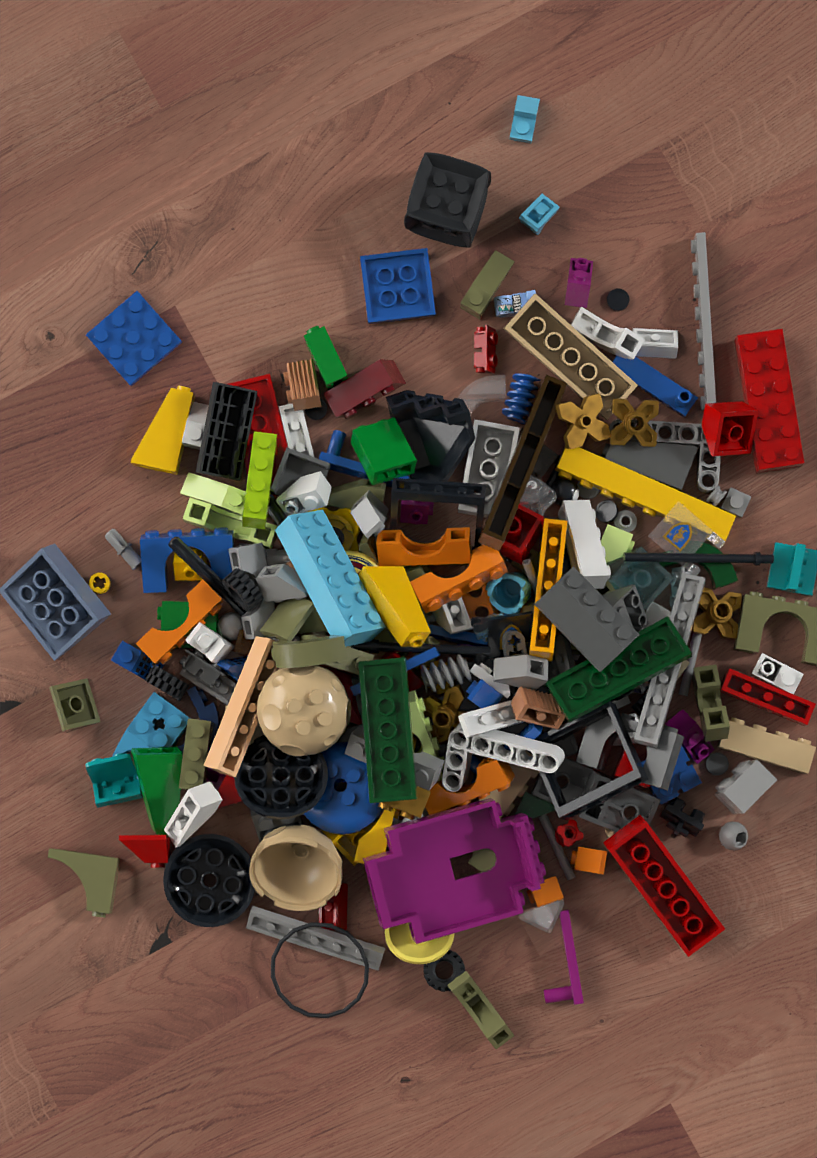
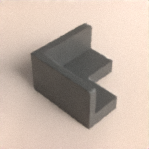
M286 447L270 491L272 494L280 496L300 477L320 471L327 478L330 463Z

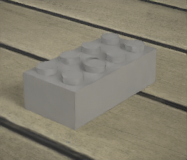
M758 760L743 761L731 771L734 774L731 778H724L715 787L717 792L714 796L732 814H744L777 779Z

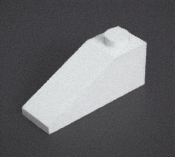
M211 782L188 789L166 825L164 831L176 848L180 847L215 813L223 800Z

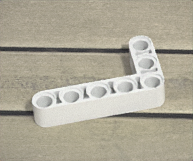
M459 723L449 735L442 784L450 792H456L464 785L469 777L472 753L545 773L555 772L562 764L565 754L557 745L499 730L463 739L458 734H464L461 723ZM480 738L485 739L488 745L483 744ZM503 744L508 745L511 751L506 750L503 747ZM525 750L530 751L533 756L527 755ZM455 754L460 755L463 760H459ZM547 756L553 757L556 762H551ZM452 775H455L459 781L454 780Z

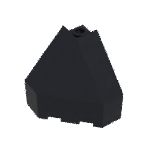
M411 390L386 396L390 418L396 419L417 460L415 471L413 474H410V478L447 482L475 440L470 412L464 400L454 398L453 401L444 400L441 395L426 393L425 396H420Z

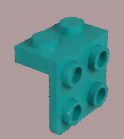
M119 753L114 755V757L96 758L85 764L93 784L97 808L142 798L135 764L130 754Z

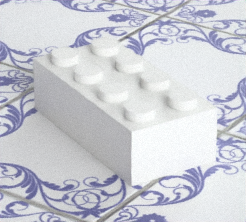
M474 420L475 440L469 448L463 483L486 484L484 517L487 518L517 446L520 427ZM459 504L458 513L477 516V505Z

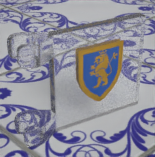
M679 501L648 535L667 553H695L707 539L717 548H721L725 544L722 538ZM678 562L692 575L697 576L699 574L700 568L694 563Z

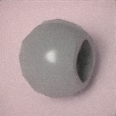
M226 613L220 617L217 623L218 633L225 640H237L243 629L242 619L238 613Z
M731 821L721 827L719 840L726 849L739 850L746 845L748 832L741 823Z

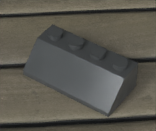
M574 566L534 604L599 672L640 635Z

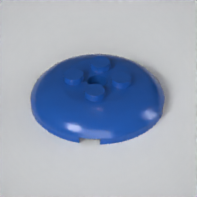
M348 742L335 743L327 750L321 752L328 768L327 787L320 801L311 810L304 813L316 827L338 835L361 831V829L376 821L384 810L378 807L379 803L369 802L367 765L345 754ZM340 782H347L346 790L337 792L336 786Z

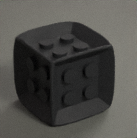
M425 152L410 192L407 213L404 217L405 228L417 235L435 241L470 248L486 203L488 187L491 184V172L479 165L439 153Z

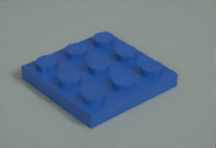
M428 248L360 256L368 324L436 316Z
M138 291L132 294L86 334L89 340L130 386L135 384L182 343L179 337Z

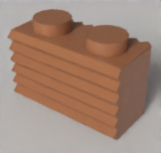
M306 359L300 362H288V372H283L285 386L290 385V390L286 391L288 404L293 403L294 411L321 407L314 360Z
M521 686L511 701L512 711H514L513 714L516 717L515 720L558 730L565 719V715L551 694L539 692V690L535 691V689L531 691V689Z

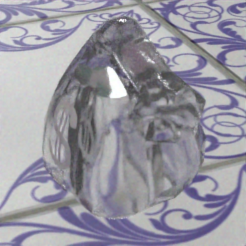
M530 476L520 505L544 516L546 509L556 501L557 496L544 482L534 476Z

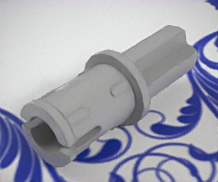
M113 528L108 531L105 538L118 552L117 555H121L131 566L132 570L138 568L141 565V557L133 550L132 544L127 543L116 529Z

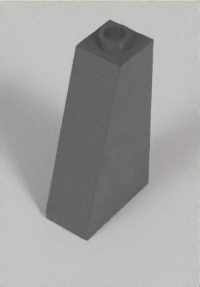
M629 440L625 445L606 443L601 456L681 491L698 447L668 443H657L655 447L641 446L638 441Z

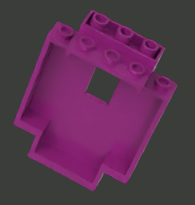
M488 798L384 828L389 851L363 858L380 926L383 929L408 923L412 940L419 944L524 913L522 906L525 905V900L522 892H518V890L528 888L531 891L541 889L540 884L545 883L543 876L546 875L544 864L539 862L537 855L540 853L538 841L534 840L532 831L535 830L532 818H528V815L524 813H519L500 819L502 810L499 802L496 803L492 798ZM484 848L491 849L495 853L496 862L491 869L455 880L450 858Z

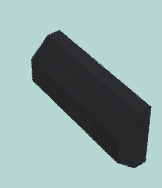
M213 382L196 468L197 473L241 480L257 391Z

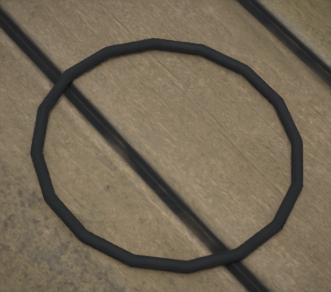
M311 922L293 928L278 942L271 957V979L277 995L292 1010L307 1017L330 1018L346 1013L360 1001L368 985L369 963L362 945L348 931L330 923ZM310 927L331 928L346 935L359 949L365 965L364 983L357 997L344 1009L328 1014L309 1013L294 1006L281 992L275 977V959L282 944L295 932Z

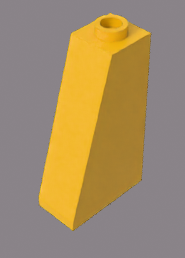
M178 386L177 389H170L131 459L133 466L178 475L184 449L182 438L187 418L195 401V394L191 392L190 388Z
M363 566L358 576L383 623L401 647H421L431 631L404 566Z

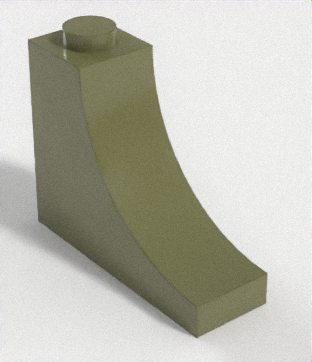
M49 848L48 858L56 859L66 864L80 878L86 892V911H92V916L103 918L106 917V914H111L121 858Z

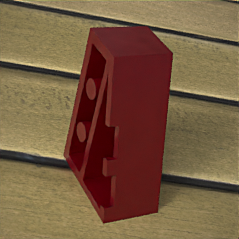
M379 359L325 392L324 396L336 418L349 419L357 414L358 409L371 406L377 399L389 395L397 388L405 385L406 382L394 360Z

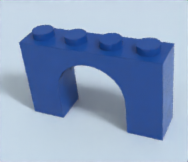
M226 527L215 528L214 531L207 532L203 528L192 529L191 532L184 533L180 529L169 530L168 533L161 534L157 530L146 531L140 537L143 593L167 592V558L173 552L168 543L175 536L179 537L187 546L198 548L204 552L210 561L211 569L221 579H224L232 572L228 549L234 548L233 530L228 531Z

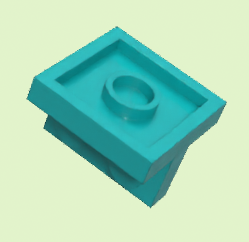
M775 542L773 549L774 563L770 565L766 588L812 596L817 574V550L805 548L806 545L799 543L793 546Z

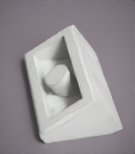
M633 328L632 332L645 339L636 356L677 357V330Z

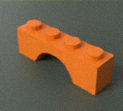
M470 527L447 528L445 534L439 540L427 544L417 543L408 539L401 530H382L377 535L376 546L379 566L470 564L472 543Z
M481 545L472 550L471 562L468 568L460 575L452 578H441L432 572H428L410 583L426 614L430 611L438 610L442 605L450 601L458 600L462 595L472 590L481 588L483 584L491 580L501 578L508 570L498 550Z
M201 580L186 595L189 602V613L187 619L180 627L171 631H161L152 627L136 643L156 665L160 662L162 664L167 662L172 657L170 652L175 647L181 648L186 644L187 641L185 639L199 622L205 625L206 622L204 620L210 614L214 616L222 609L221 603L224 601L204 580Z
M492 758L483 759L476 768V782L463 785L456 792L446 790L442 780L437 781L429 790L431 793L425 806L427 812L431 815L449 810L456 805L458 807L467 805L471 802V799L477 797L480 800L490 795L491 791L497 789L500 792L509 788L511 781L515 777L509 763Z

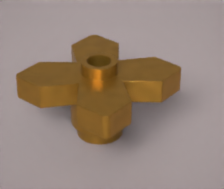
M599 393L584 397L580 408L571 401L556 405L558 418L565 421L568 427L567 432L563 436L567 449L583 446L587 435L594 441H601L611 437L608 424L596 419L603 408Z
M612 399L611 412L622 422L610 430V444L625 445L634 435L641 446L655 447L657 444V433L648 425V422L658 415L659 402L656 400H643L634 410L627 399ZM633 418L637 419L635 427H632L630 424Z
M704 588L699 602V607L703 613L695 617L691 633L705 635L715 627L721 638L732 640L737 638L738 624L731 616L733 611L741 607L742 595L740 593L727 592L718 600L712 589Z
M460 684L448 688L445 691L443 701L432 695L423 698L426 709L423 713L425 716L432 717L434 725L433 731L430 732L432 737H437L439 743L449 739L453 727L460 723L458 716L468 712L459 709L466 697Z

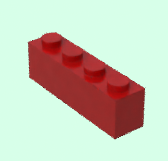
M730 668L726 670L720 687L721 693L802 726L808 725L816 703Z

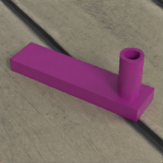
M562 910L558 912L570 986L543 990L545 1003L573 1000L574 1005L583 1004L569 910Z

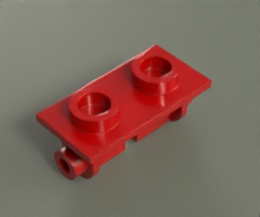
M488 325L477 327L474 332V348H482V352H474V369H476V373H485L487 371L495 374V367L498 365L496 355L498 334L496 329Z

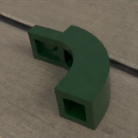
M689 541L681 552L676 549L677 553L723 554L716 547L701 541ZM669 550L663 553H674V551ZM657 562L660 570L681 562ZM697 563L709 574L714 590L738 581L731 563Z

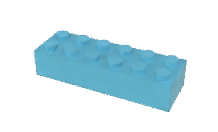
M317 510L289 515L275 529V532L330 636H344L345 647L372 641L385 628V625L325 512Z

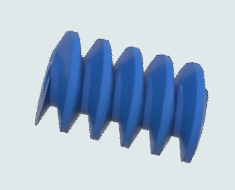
M516 373L512 377L516 382L510 383V388L514 391H508L507 396L510 399L504 402L508 408H503L502 413L509 420L525 424L526 420L523 419V416H529L530 413L525 409L526 407L533 406L528 400L536 399L531 390L539 389L534 384V381L541 380L532 375Z

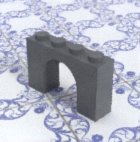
M622 713L621 718L628 733L636 732L638 722L634 721L635 717ZM610 715L586 727L576 759L577 763L601 771L605 770L612 745L619 738ZM665 725L664 729H662L657 748L647 746V757L643 768L649 780L643 783L668 791L684 736L677 734L678 729Z

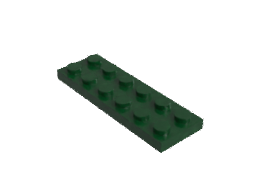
M668 616L639 631L640 635L601 672L587 659L546 682L547 688L569 723L692 657V652Z
M406 658L360 661L358 664L369 802L381 803L416 800L418 797Z

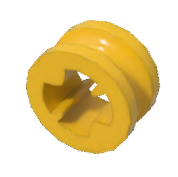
M95 573L91 576L89 585L94 592L103 594L110 589L111 581L106 574ZM98 577L101 580H106V583H103L105 585L103 589L100 587L95 588L94 583H97L95 579Z

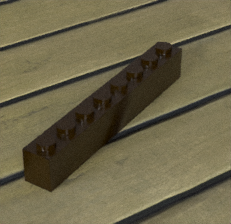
M546 374L479 537V543L498 551L501 549L556 414V405L560 404L568 383Z

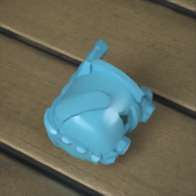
M519 572L506 573L497 580L489 581L486 585L487 595L490 597L489 601L496 609L505 614L520 613L521 608L529 600L532 593L529 579Z

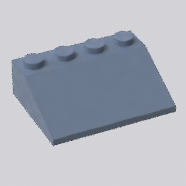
M56 544L41 548L0 588L1 595L54 661L95 630L111 615Z

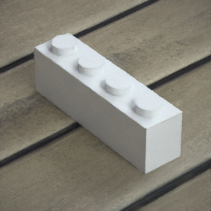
M563 500L558 517L560 520L567 521L565 544L571 568L574 566L595 589H602L610 578L611 570L610 566L606 564V551L604 546L601 545V533L599 527L596 526L595 510L592 509L590 500Z

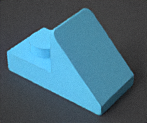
M517 96L510 140L532 143L540 99Z
M541 194L520 215L519 219L521 223L539 235L545 224L556 214L560 207L544 194Z

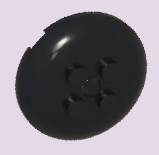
M263 735L256 738L248 746L238 773L234 777V782L239 797L252 811L267 818L290 819L308 812L320 801L327 787L328 768L321 752L305 756L289 755L274 746ZM284 776L286 779L280 782L276 777Z
M218 834L194 836L185 841L180 847H177L168 859L163 876L166 898L174 911L182 919L193 925L218 927L228 924L245 912L254 897L255 888L251 883L249 875L251 857L239 843L226 836ZM207 874H213L217 879L213 887L207 886L204 882Z

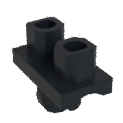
M678 797L664 808L660 817L667 820L666 826L673 830L670 837L675 839L680 834L686 838L688 833L696 837L704 827L703 819L705 813L698 809H693L690 816L682 812L686 803Z

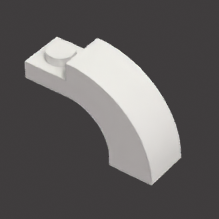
M580 307L570 324L582 336L587 338L590 343L625 359H634L645 341L644 338L628 328L614 326L583 307Z

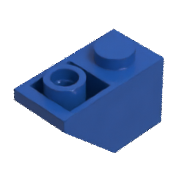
M482 679L479 682L474 680L466 690L469 694L467 699L480 709L498 704L503 695Z

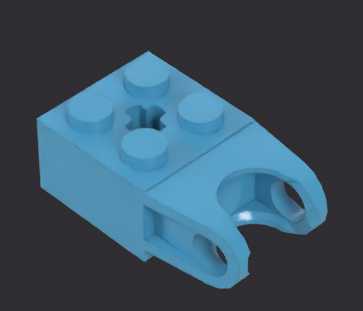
M153 692L126 729L112 757L119 753L126 754L132 751V748L174 747L186 731L188 718H192L159 694ZM163 718L165 720L163 722L165 728L156 730L155 727L157 725H155V722Z

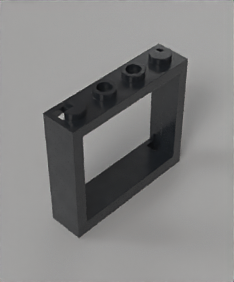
M393 478L390 530H397L399 500L477 505L473 550L481 546L478 540L483 530L486 484Z
M610 701L571 723L563 721L558 730L543 731L534 739L554 744L610 715L633 768V771L569 803L564 798L554 772L545 773L539 771L558 817L561 819L569 820L649 780L616 704Z

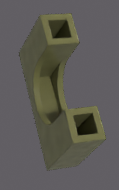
M750 591L749 595L745 594L743 596L738 621V633L733 650L752 654L759 653L764 624L772 615L785 613L797 618L805 630V644L801 663L817 666L816 607L808 606L809 602L795 600V603L785 602L786 598L780 596H772V599L764 598L763 593Z

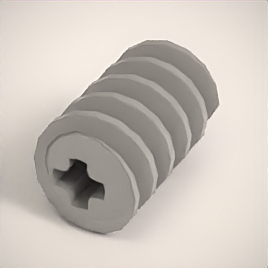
M460 654L457 655L456 662L451 657H448L447 665L442 659L439 660L438 667L431 662L429 670L424 665H421V675L426 692L428 687L433 692H436L437 684L442 689H445L446 682L451 687H454L455 679L460 684H463V677L465 676L469 682L472 681L467 661Z

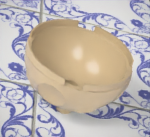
M320 665L280 668L266 680L258 697V722L267 739L282 752L293 756L313 755L327 750L342 736L350 722L351 700L342 682L327 668Z
M307 825L282 826L265 835L258 844L251 858L249 875L257 893L261 897L266 895L275 901V906L293 911H309L325 906L332 896L338 894L343 877V861L332 840L315 828Z

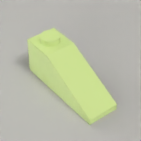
M188 472L180 494L243 516L246 491Z

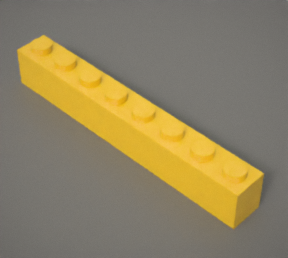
M565 445L555 468L559 472L558 475L568 480L574 478L580 481L579 485L592 490L595 487L601 490L600 494L611 499L615 496L622 499L621 503L634 508L636 505L643 508L642 512L649 516L655 517V515H659L664 518L663 521L667 524L675 525L681 522H688L691 524L693 535H697V533L705 535V540L714 544L726 541L736 518V515L580 447L567 449Z

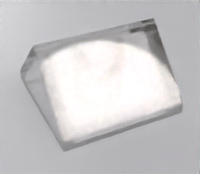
M559 899L546 905L526 910L524 913L518 914L520 920L551 934L564 906V901Z

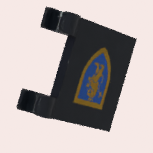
M529 611L490 618L472 617L471 626L474 632L479 633L487 629V647H491L490 656L471 655L474 663L481 664L489 659L504 657L502 637L509 630L520 632L524 636L525 642L531 641L533 612ZM512 635L511 640H508V643L513 645L514 652L510 651L509 655L511 653H521V650H516L515 642H518L519 639L514 637V635Z

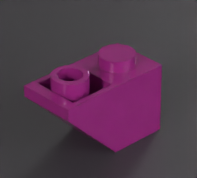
M571 258L564 305L587 308L593 261L585 258Z
M683 709L665 723L666 726L678 729L677 734L684 736L682 747L696 764L700 763L715 750L709 741L705 742L703 731Z

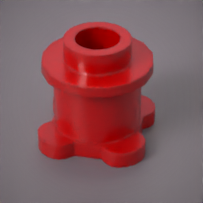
M569 820L567 824L558 826L555 831V840L562 847H570L576 841H581L584 837L583 832L579 831L575 820ZM565 832L568 833L569 838L565 836Z

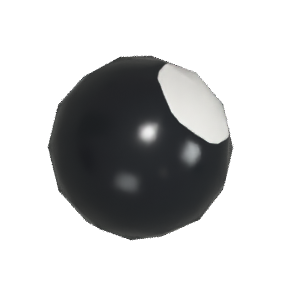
M559 479L551 488V497L557 505L561 506L563 500H577L579 488L573 480Z

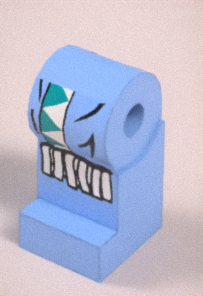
M535 290L495 297L496 317L515 316L533 294H536Z

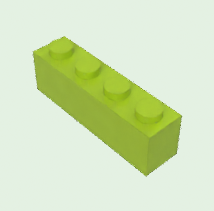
M254 432L242 527L266 529L277 434Z

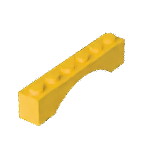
M413 737V747H414V749H415L417 737ZM393 808L392 811L384 809L377 823L359 839L354 862L364 864L363 858L388 851L386 850L387 839L384 828L392 826L393 818L398 819L400 810Z

